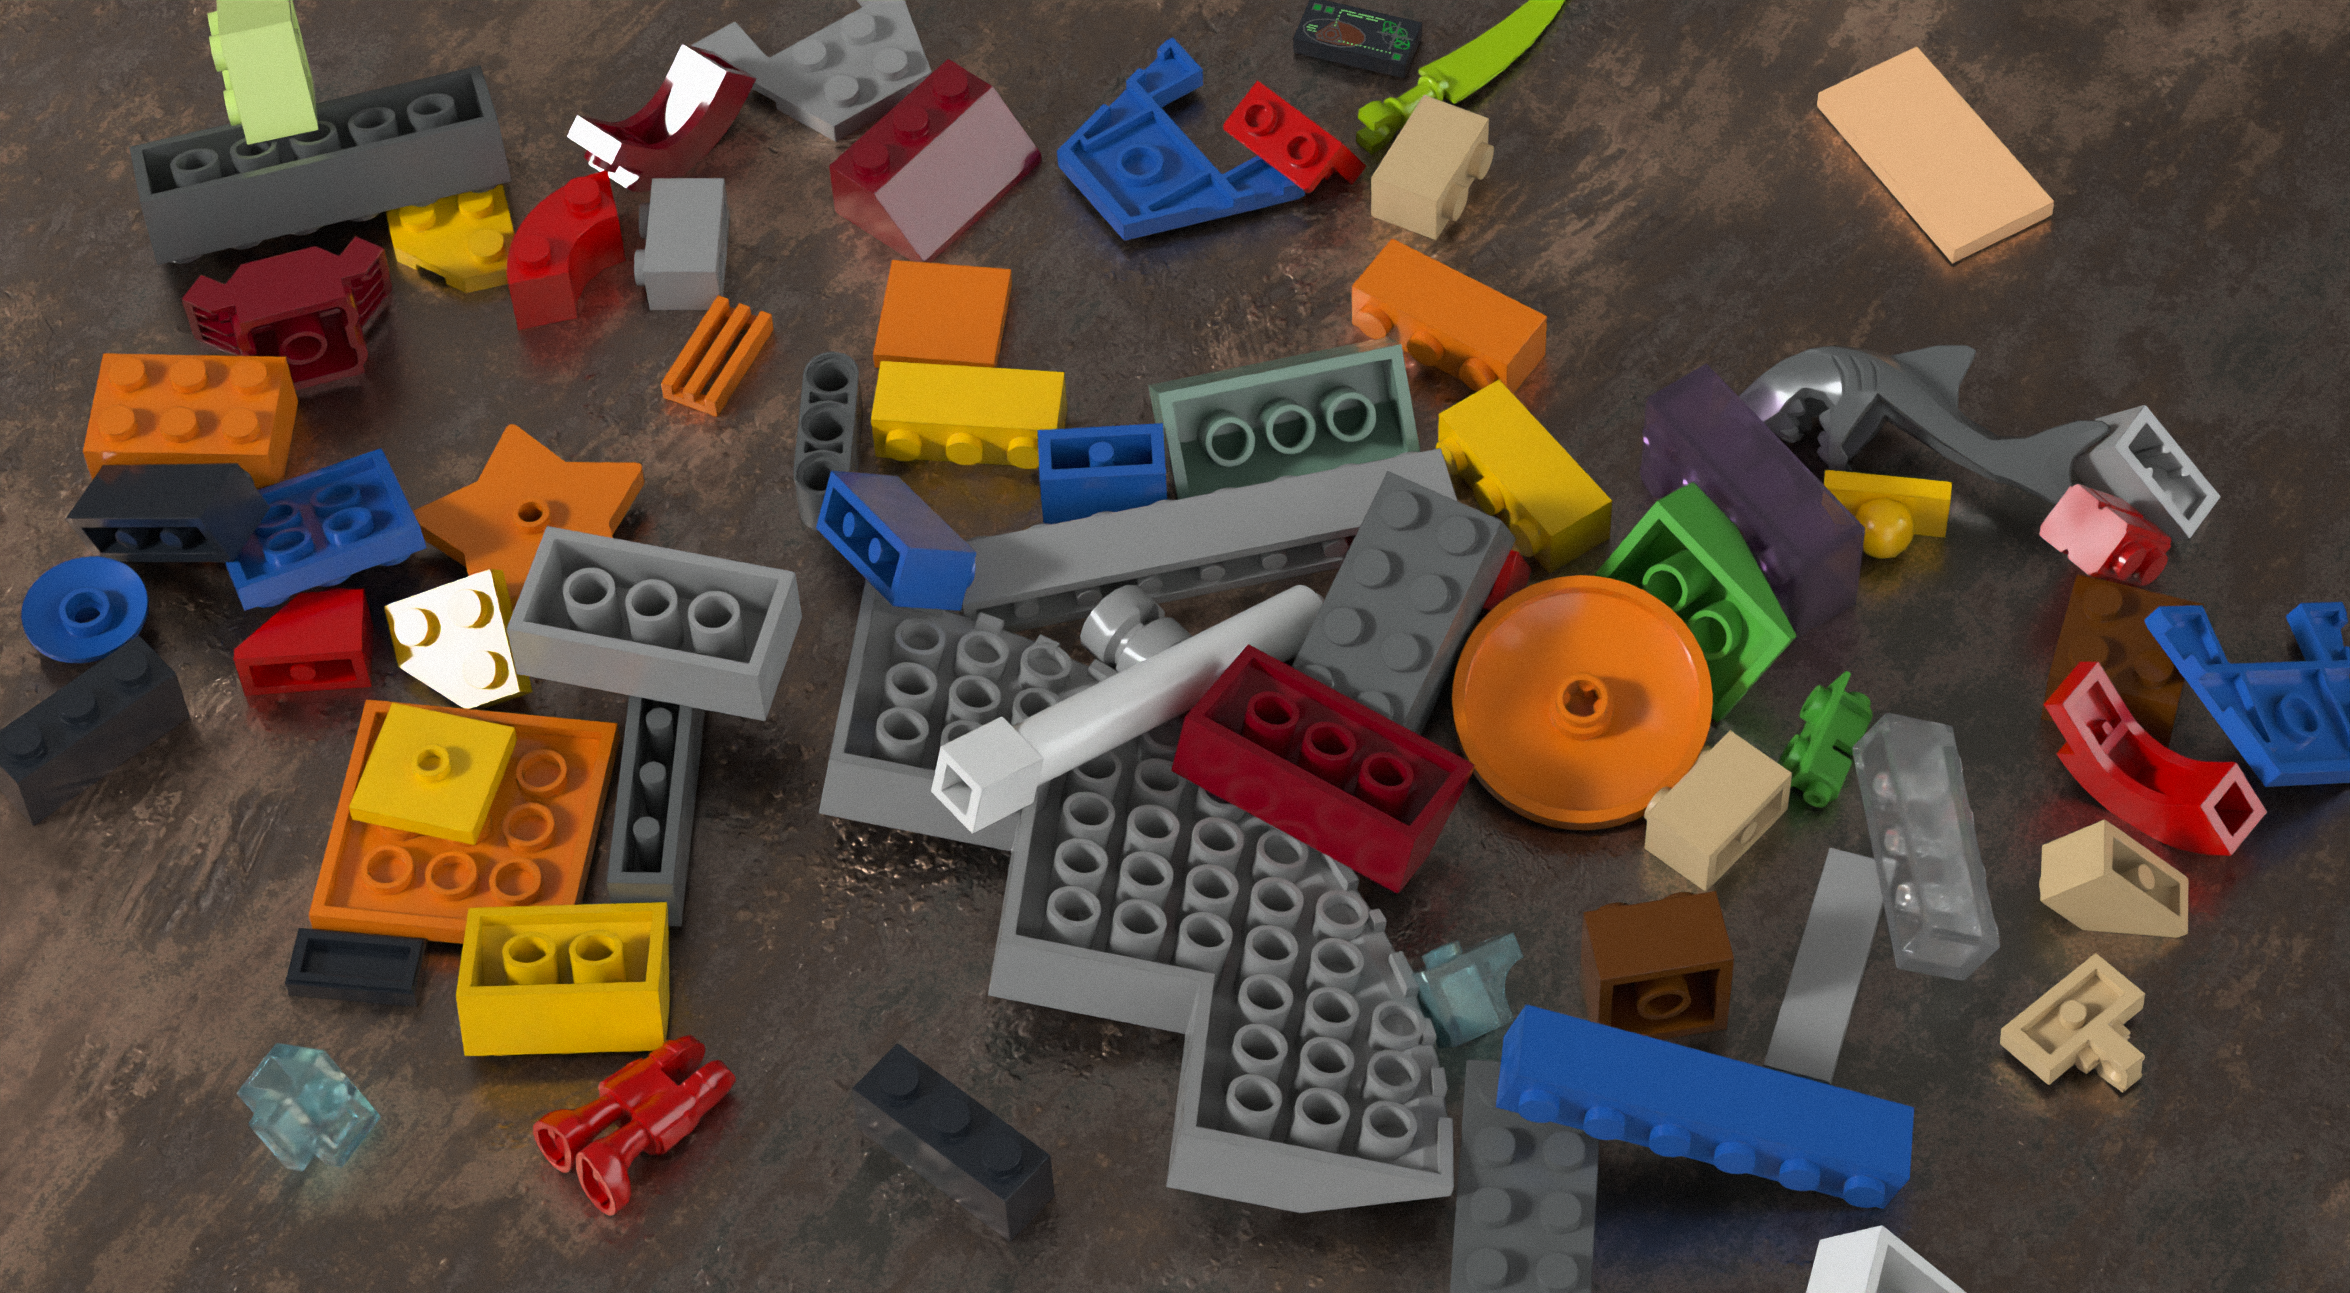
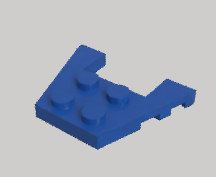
M1173 37L1166 40L1157 49V58L1145 70L1138 68L1126 80V90L1110 106L1103 104L1057 150L1058 167L1124 241L1281 204L1305 196L1304 190L1258 156L1224 174L1220 173L1166 114L1162 107L1203 86V69Z
M2343 602L2300 603L2285 616L2306 661L2229 663L2203 605L2159 606L2144 619L2148 630L2265 787L2350 783V647H2344L2341 628L2348 623L2347 611Z

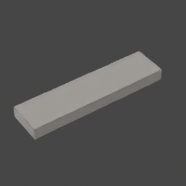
M1829 848L1763 1067L1831 1085L1892 879L1894 863Z

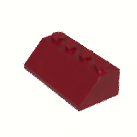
M1248 644L1185 716L1171 771L1399 894L1430 854L1469 781L1475 765Z

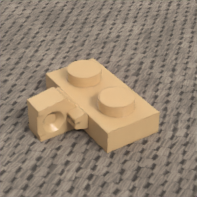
M2095 953L2001 1028L2000 1044L2048 1085L2075 1064L2079 1070L2086 1074L2095 1068L2100 1077L2121 1092H2124L2142 1077V1061L2145 1059V1055L2128 1042L2130 1031L2123 1024L2143 1009L2145 993Z

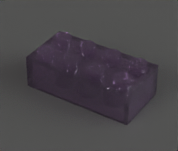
M1707 363L1646 398L1645 421L1642 431V465L1640 467V476L1645 487L1654 497L1663 498L1694 482L1738 527L1797 637L1795 639L1856 604L1865 527Z

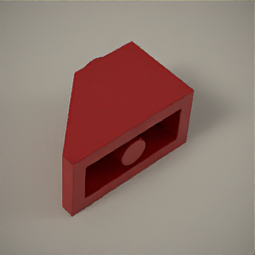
M330 588L321 592L299 593L234 649V662L244 695L372 687L373 622L364 589Z

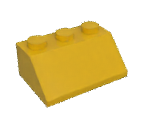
M667 902L468 908L456 990L464 1055L506 1056L522 1054L654 1051L663 1046L667 1038L670 1008Z

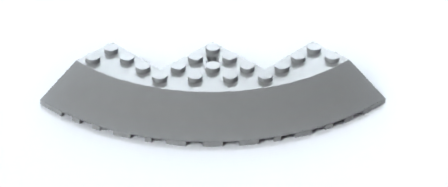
M866 580L819 814L1011 851L988 996L1185 1034L1166 1187L1297 1213L1451 1196L1454 1188L1453 1118H1448L1445 1101L1448 1090L1445 1069L1439 1066L1438 1056L1434 1048L1437 1036L1431 1018H1424L1417 997L1420 986L1403 951L1395 952L1385 932L1387 920L1380 909L1371 910L1358 892L1357 887L1360 880L1354 871L1172 772L1171 769L1184 720L1179 718V716L1038 786L1032 804L972 834L931 792L940 747L1001 716L1012 726L1119 672L1096 659L1090 666L1070 658L1064 650L1059 648L1060 643L1041 634L1036 642L1026 637L1003 630L1005 620L980 612L978 619L974 620L948 610L892 606Z

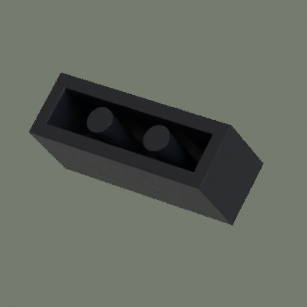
M238 463L103 465L66 517V521L92 554L98 557H106L120 562H234L270 509V506L254 486V481L250 474L241 468Z
M139 635L0 730V791L33 826L190 717L176 673Z
M897 1043L852 1088L858 1129L1009 1242L1055 1196L1050 1154Z

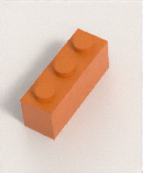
M1393 238L1352 285V324L1360 328L1370 338L1380 339L1389 337L1402 345V350L1411 354L1421 364L1437 367L1462 380L1470 389L1476 392L1499 379L1514 394L1546 354V315Z

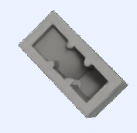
M2146 405L2096 418L2095 420L2107 423L2110 426L2111 432L2089 447L2074 461L2073 471L2088 488L2125 500L2140 512L2144 518L2151 521L2170 536L2173 543L2190 539L2221 496Z

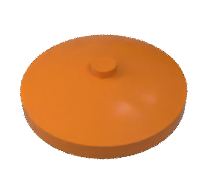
M1587 575L1563 576L1538 582L1512 594L1493 608L1476 626L1461 652L1455 671L1452 692L1453 722L1457 741L1465 760L1475 765L1473 774L1482 786L1494 798L1517 814L1540 824L1567 830L1605 829L1619 826L1644 816L1649 802L1660 789L1666 786L1672 789L1692 769L1701 750L1706 745L1713 706L1712 683L1706 659L1696 638L1684 621L1665 603L1643 589L1612 578Z

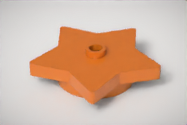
M510 424L503 432L478 481L414 510L413 513L421 527L424 540L465 566L468 576L488 569L503 570L514 611L546 527L550 526L613 538L612 535L642 489L645 479L642 465L636 462H565L520 427Z

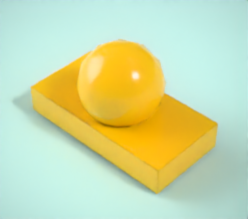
M1825 470L1819 525L1852 528L1856 545L1866 555L1878 559L1893 558L1907 549L1913 535L1945 538L1952 482Z

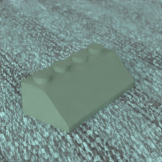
M1389 337L1148 385L1155 423H1163L1165 466L1175 500L1213 493L1221 488H1240L1271 482L1283 476H1301L1332 470L1344 464H1362L1393 458L1405 452H1420L1402 345Z

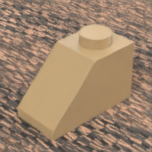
M2104 819L2042 845L2041 877L2039 881L2040 901L2080 929L2172 938L2188 934L2189 878Z

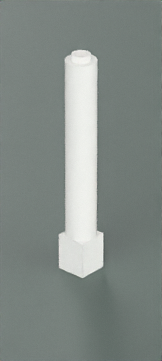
M1296 585L1012 726L1001 716L940 747L931 792L973 834L1032 804L1038 786L1191 710L1248 644L1283 663L1296 657L1325 599L1307 586Z

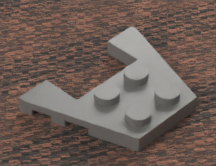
M856 0L862 8L771 57H767L736 22L691 45L713 51L757 78L750 93L756 90L776 101L777 110L835 142L887 114L932 73L905 0Z

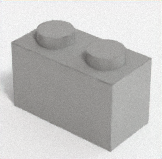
M652 178L650 203H641L639 208V232L641 239H646L645 249L636 250L634 257L636 286H646L650 310H709L718 295L723 297L730 212L724 178Z

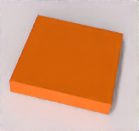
M892 260L873 351L874 368H880L881 361L997 368L1012 288L1011 269Z

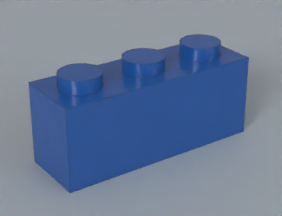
M831 470L816 526L818 531L892 606L961 611L966 589L970 587L975 577V557L977 552L898 476Z

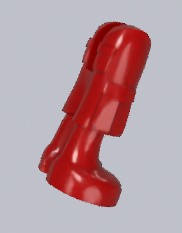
M691 1034L685 1035L676 1040L666 1041L663 1043V1046L654 1050L644 1060L639 1058L632 1061L600 1082L598 1087L600 1098L575 1109H559L545 1114L533 1125V1135L540 1151L554 1168L560 1172L567 1173L576 1166L580 1184L587 1197L601 1212L611 1216L626 1207L631 1198V1183L627 1171L634 1159L642 1151L649 1155L657 1154L661 1156L679 1143L685 1135H690L699 1124L700 1118L732 1089L736 1082V1077L724 1062L718 1059L710 1061L694 1073L704 1058L706 1048L702 1042ZM614 1123L617 1127H620V1129L610 1135L593 1141L611 1124Z

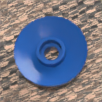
M98 556L75 558L52 567L33 583L22 604V625L30 643L43 655L65 663L94 662L106 658L140 633L148 616L149 599L142 579L126 564L114 559Z

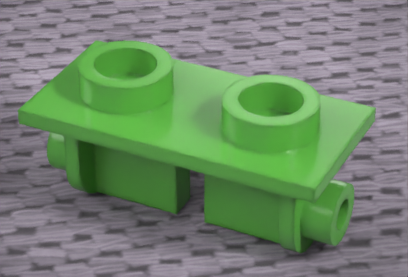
M1848 671L1841 674L1827 688L1818 685L1810 693L1799 714V717L1806 721L1800 735L1796 734L1790 740L1778 761V764L1792 773L1791 787L1794 786L1803 791L1804 800L1808 804L1819 808L1825 807L1828 802L1837 799L1853 762L1834 750L1833 746L1852 756L1858 750L1873 717V712L1870 708L1871 701L1866 695L1855 691L1849 693L1844 691L1851 676V673Z

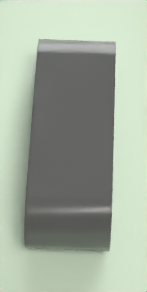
M834 351L821 353L813 357L806 364L803 372L793 468L800 518L806 526L818 531L816 526L831 470L858 473L864 410L858 365L850 356Z

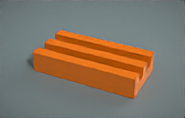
M718 295L662 380L663 398L718 417L774 330L772 314L760 311L758 316L752 315L750 306L741 303L738 304L736 309L730 307L729 299ZM741 329L747 330V333L707 395L701 394L712 374L717 372L722 365L728 349Z

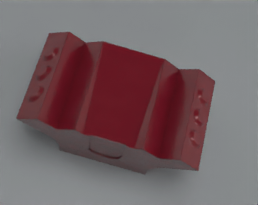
M355 236L340 256L314 246L241 264L226 284L200 275L181 300L194 339L234 356L286 357L296 391L365 373L363 365L367 361L368 351L362 328L390 294L393 287L385 249Z

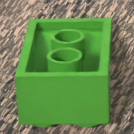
M1694 482L1657 500L1593 575L1626 582L1645 590L1665 603L1684 621L1700 645L1708 665L1713 692L1712 718L1717 723L1724 719L1797 637L1738 527Z

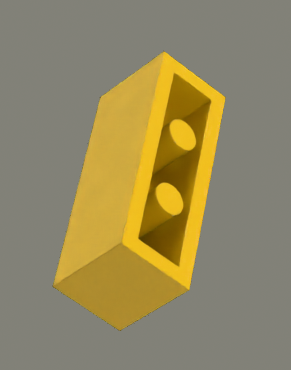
M881 361L871 415L875 456L892 458L898 461L930 460L954 462L960 465L978 463L1011 465L1023 469L1039 467L1037 430L1065 429L1068 411L1065 372Z
M1499 379L1439 413L1436 449L1441 448L1448 472L1452 475L1459 474L1473 489L1474 496L1483 511L1490 516L1496 514L1516 538L1515 544L1518 549L1527 557L1534 556L1549 574L1610 538L1612 500Z

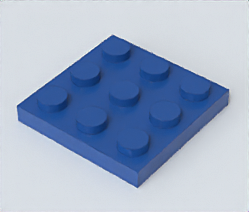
M382 448L259 489V493L268 503L270 509L234 562L224 563L244 611L257 606L267 608L285 602L292 594L318 585L329 587L340 584L347 580L351 574L377 565L391 566L408 559L412 553L427 547L421 527Z

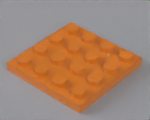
M366 699L308 915L312 929L425 938L428 941L463 944L468 908L582 904L620 741L617 723L393 702L515 728L517 736L516 745L476 845L352 820L349 805L392 705V702Z

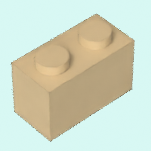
M1424 95L1371 177V216L1437 240L1449 219L1456 221L1462 214L1468 198V189L1474 179H1483L1490 168L1494 155V146L1488 144L1489 118Z
M1730 730L1713 748L1708 745L1703 747L1692 769L1672 789L1667 786L1663 787L1651 799L1644 813V818L1647 820L1645 849L1707 892L1787 811L1792 773Z

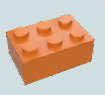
M103 353L83 447V454L92 480L103 465L238 463L241 468L250 474L257 490L284 481L298 406L286 357Z

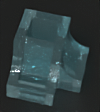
M1514 932L1496 935L1466 949H1462L1459 940L1447 943L1421 955L1425 965L1412 970L1413 973L1411 975L1420 987L1417 997L1424 1018H1431L1437 1036L1435 1042L1438 1049L1457 1047L1515 1021L1506 999L1505 981L1511 967L1524 956Z
M276 1043L236 1093L254 1113L248 1123L251 1129L286 1169L302 1172L315 1155L325 1165L342 1168L381 1118L379 1113L327 1052L320 1049Z

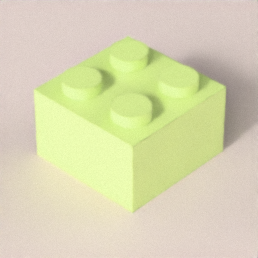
M216 0L217 11L207 13L212 35L209 36V42L217 72L222 71L226 88L223 94L231 126L242 124L247 145L319 130L314 82L293 0Z

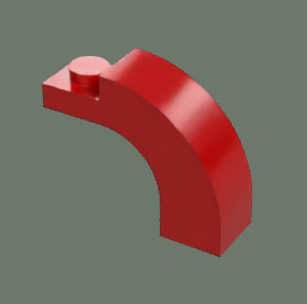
M2079 662L2043 704L2067 741L2056 753L2067 770L2093 798L2112 814L2157 841L2188 852L2232 856L2267 813L2236 762L2193 760L2173 752L2151 737L2129 712L2099 662Z

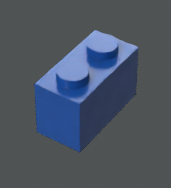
M1163 423L1037 430L1043 524H1056L1087 518L1099 512H1118L1148 506L1157 501L1167 499Z

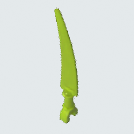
M1529 0L1502 22L1478 38L1420 68L1418 73L1422 77L1419 78L1418 85L1398 98L1389 97L1384 100V103L1373 101L1360 108L1358 119L1367 127L1356 132L1355 141L1372 155L1393 138L1397 129L1404 127L1424 95L1443 101V97H1445L1452 103L1457 104L1504 71L1535 42L1555 18L1566 0Z

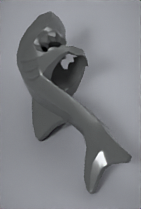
M1840 345L1809 348L1780 361L1759 376L1728 406L1719 418L1721 426L1728 435L1738 441L1756 444L1776 439L1790 443L1800 441L1804 435L1803 431H1810L1812 429L1811 417L1818 416L1824 431L1820 432L1818 436L1821 447L1818 448L1817 453L1827 463L1829 470L1845 472L1852 471L1848 462L1878 434L1888 421L1945 458L1996 483L2011 485L2035 495L2056 506L2068 488L2072 486L2070 472L2074 461L2089 447L2111 432L2110 426L2103 421L2075 420L2030 436H1998L1967 418L1958 409L1959 387L1976 354V350L1967 345H1937L1895 355Z

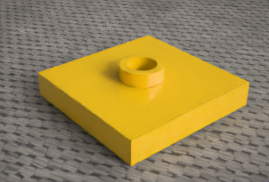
M392 702L349 805L352 820L476 845L516 745L517 736L515 728Z

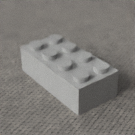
M547 526L509 621L507 633L517 674L766 721L799 628L802 613L796 574L793 571Z

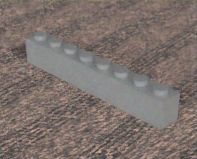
M1441 448L1424 452H1405L1393 458L1362 464H1344L1332 470L1301 476H1283L1271 482L1240 488H1221L1213 493L1179 500H1160L1148 506L1118 512H1099L1087 518L1067 522L1038 524L1026 530L995 536H976L965 541L977 552L975 557L976 571L972 584L966 589L960 615L974 620L978 619L980 612L1005 620L1003 630L1013 633L1088 618L1092 610L1103 598L1115 589L1125 585H1137L1154 602L1159 604L1340 568L1387 471L1457 501Z

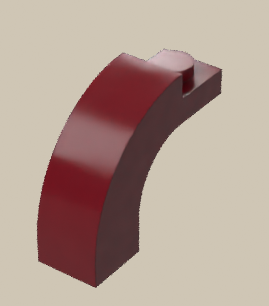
M682 44L661 87L640 111L619 122H608L577 115L567 137L587 149L583 157L592 167L600 172L608 171L611 179L632 192H650L652 178H681L716 146L737 117L757 78L713 51Z

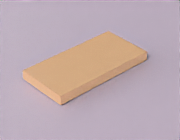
M1917 46L1818 93L1817 107L1952 264L2053 214L2054 200Z

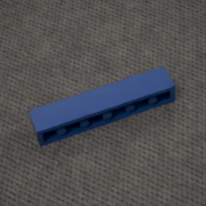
M1527 1004L1504 1035L1496 1108L1519 1113L1522 1118L1537 1123L1554 1122L1584 1130L1586 1134L1596 1139H1618L1649 1147L1654 1153L1661 1156H1683L1714 1164L1719 1170L1726 1173L1756 1175L1778 1181L1782 1186L1791 1190H1813L1843 1198L1850 1205L1861 1208L1878 1207L1884 1209L1910 1179L1914 1107Z

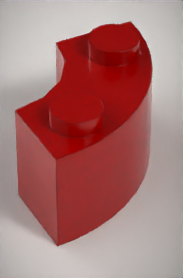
M605 170L571 179L566 185L542 200L527 215L514 235L507 258V279L518 330L576 319L578 315V299L586 284L605 268L626 261L619 218L608 171Z

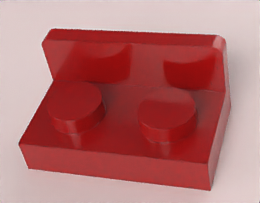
M1258 80L1223 124V129L1230 136L1307 193H1311L1323 178L1328 180L1334 172L1353 185L1367 167L1342 142Z

